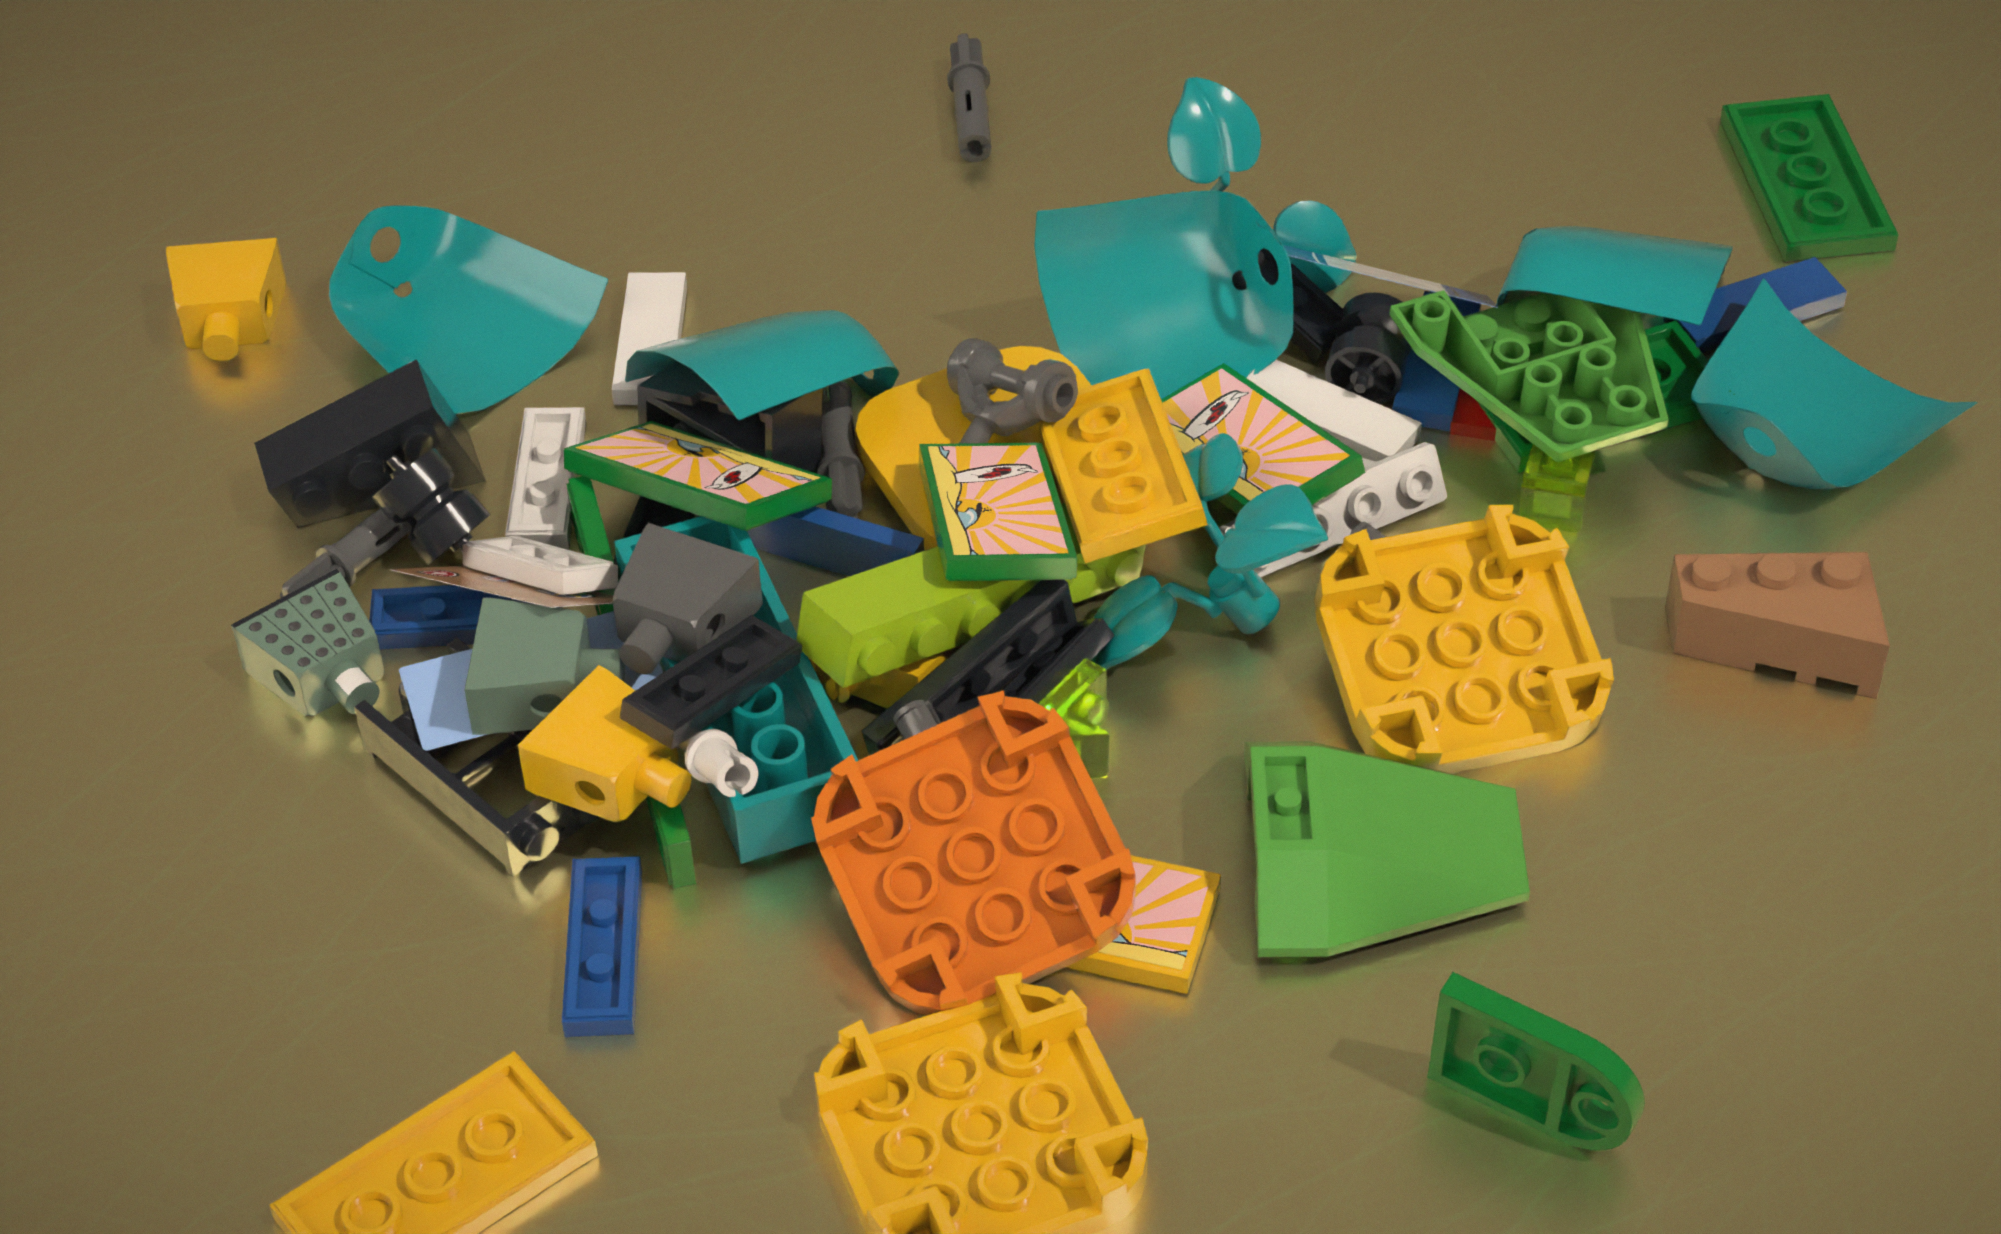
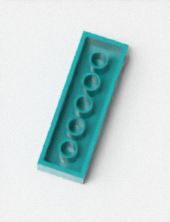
M702 516L663 527L758 558L763 604L753 616L796 640L797 633L747 531ZM641 534L614 541L619 579ZM801 652V659L798 665L701 730L702 732L709 729L724 731L735 741L737 751L751 758L758 768L756 785L751 791L743 795L735 790L736 796L728 797L723 795L714 784L705 783L741 864L816 841L811 817H814L817 797L832 775L830 769L851 754H853L855 761H858L809 657ZM663 657L659 663L662 671L665 672L679 662Z

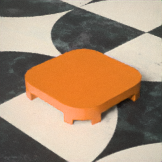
M1004 691L978 697V707L861 760L855 761L853 754H851L830 769L832 775L817 797L814 817H811L817 845L877 978L894 1001L916 1014L930 1015L943 1010L966 1006L996 994L995 976L1022 972V983L1030 984L1100 951L1119 937L1132 915L1136 893V877L1129 848H1125L1070 737L1069 727L1054 708L1048 710L1029 699L1007 697L1004 695Z

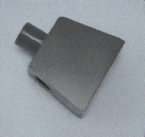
M648 523L637 542L613 596L617 635L624 643L619 649V656L623 663L637 673L650 674L663 657L680 662L747 617L754 615L763 604L758 558Z

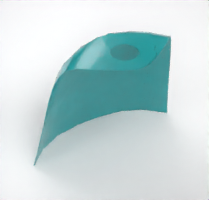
M1190 191L1079 207L1041 210L1036 213L1034 247L1039 285L1050 325L1060 353L1078 367L1091 385L1149 368L1159 396L1162 399L1222 363H1225L1246 378L1253 370V375L1258 374L1273 363L1287 348L1293 335V283L1290 259L1276 233L1246 198L1230 192ZM1263 248L1269 250L1277 262L1279 276L1275 285L1267 283L1259 269L1258 256ZM1238 270L1243 272L1242 275L1247 285L1246 290H1237L1233 285L1232 276Z
M393 205L372 210L358 225L330 277L329 298L332 309L340 323L388 373L417 359L454 413L460 414L484 410L518 393L544 375L573 349L596 316L608 283V278L577 267L510 237L440 209ZM384 227H392L398 232L400 237L398 252L389 261L378 262L371 255L370 245L372 238L378 230ZM409 282L412 292L408 296L399 297L394 293V289H397L400 284Z
M1555 226L1536 228L1523 236L1499 293L1496 305L1504 304L1509 291H1538L1700 325L1719 279L1724 274L1733 246L1593 227Z
M1764 278L1706 364L1691 392V400L1707 426L1750 469L1793 487L1822 490L1849 487L1868 479L1978 403L1945 402L1918 395L1875 375L1851 361L1810 332L1783 305Z
M821 310L787 312L637 350L627 361L625 382L655 375L670 364L678 361L691 368L712 387L734 416L741 420L848 378H851L873 398L892 388L900 372L880 343L862 324L840 311ZM873 370L874 376L871 379L863 373Z

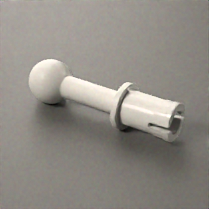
M718 729L699 731L677 746V748L685 752V765L688 772L698 781L714 784L725 796L735 797V790L741 795L746 794L756 785L758 768L755 762L737 751L735 741L724 731Z

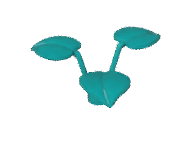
M1198 77L1187 78L1180 101L1170 121L1167 136L1168 154L1175 170L1184 178L1200 184L1210 183L1218 178L1217 183L1209 191L1223 192L1230 185V172L1246 171L1254 166L1258 160L1261 148L1260 127L1250 107L1236 93L1221 84ZM1310 200L1297 201L1285 207L1276 217L1273 231L1283 245L1356 263V251L1341 218L1327 205ZM1289 256L1290 262L1325 293L1341 285L1352 273L1351 271Z
M1221 433L1210 438L1206 444L1196 446L1183 454L1205 512L1208 525L1204 526L1218 549L1215 557L1218 566L1210 573L1207 581L1210 588V597H1205L1174 582H1170L1161 588L1160 583L1151 575L1139 577L1120 587L1104 601L1094 616L1097 619H1104L1113 632L1114 637L1087 664L1089 673L1097 680L1106 669L1137 656L1161 639L1170 629L1175 619L1178 608L1175 598L1183 599L1203 608L1211 618H1216L1224 612L1242 633L1251 634L1265 628L1277 615L1280 608V599L1254 569L1328 540L1327 533L1316 517L1312 504L1305 493L1299 487L1290 484L1279 485L1263 492L1249 501L1240 510L1235 520V528L1229 529L1223 536L1208 511L1207 501L1225 495L1235 486L1243 467L1242 450L1230 435Z

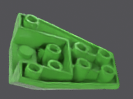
M1445 290L1390 306L1389 315L1419 357L1556 462L1667 428L1669 419L1640 312L1544 292L1499 305L1498 308L1493 307L1466 316L1461 315Z
M1312 741L1244 742L1247 800H1252L1256 855L1254 906L1258 957H1328L1529 901L1530 889L1515 788Z

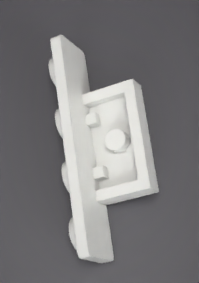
M1423 442L1377 462L1362 458L1366 473L1312 505L1316 517L1327 533L1328 540L1255 568L1254 571L1260 577H1263L1343 543L1344 537L1350 535L1353 529L1361 522L1365 521L1375 529H1378L1443 502L1447 498V492L1435 445ZM1235 520L1223 524L1219 528L1223 536L1229 529L1235 528Z

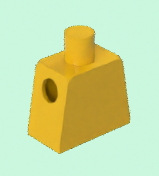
M277 238L166 247L174 301L185 346L191 349H203L205 355L210 359L227 361L237 355L239 345L263 344L270 339L286 289V277Z
M600 665L517 745L525 789L527 791L612 822L625 820L648 796L668 807L673 808L683 801L690 789L692 775L688 770L677 765L679 760L677 747L671 750L620 719L622 699L635 690Z

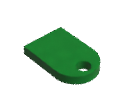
M1452 972L1440 990L1427 1078L1573 1147L1595 1151L1609 1150L1622 1145L1629 1138L1643 1114L1645 1098L1637 1077L1614 1051L1581 1031L1455 972Z

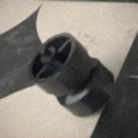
M1373 292L1357 295L1345 304L1336 329L1335 341L1331 346L1325 367L1327 382L1377 404L1386 403L1396 396V393L1400 391L1407 366V356L1412 348L1389 315L1390 306L1402 303V301L1387 294Z
M435 447L413 463L409 460L403 463L396 454L391 457L387 464L394 471L389 475L392 480L372 497V500L389 520L392 519L395 523L409 522L412 528L408 539L411 541L410 545L427 565H430L449 549L453 553L458 549L462 552V544H467V541L473 538L470 532L491 515L473 493L471 494L467 489L459 491L452 489L451 484L455 476L452 472L453 468Z

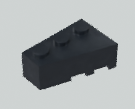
M417 359L254 443L269 493L297 528L379 508L372 500V497L392 480L389 475L394 471L387 464V461L395 454L403 463L408 460L413 463L435 447L453 468L452 472L455 476L451 484L452 489L486 481L470 434Z
M678 361L670 364L637 386L638 425L653 421L813 473L817 471V465L821 461L822 388L738 420L712 387L691 368Z

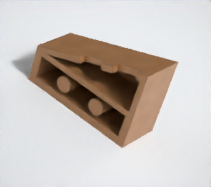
M1867 552L1674 554L1665 603L1673 654L1754 671L1756 663L1795 671V681L1815 685L1817 677L1858 685L1857 695L1877 699L1890 644Z

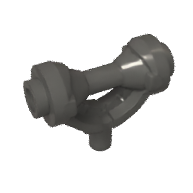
M968 338L960 342L948 360V384L952 391L959 396L962 414L971 422L959 443H988L993 433L999 436H1009L1025 430L1039 421L1057 422L1065 417L1077 399L1076 375L1072 367L1064 362L1047 359L1039 362L1037 365H1030L1025 371L1006 366L1003 363V356L996 346L978 338ZM997 389L1018 394L1009 401L994 402L989 398V394L993 395Z

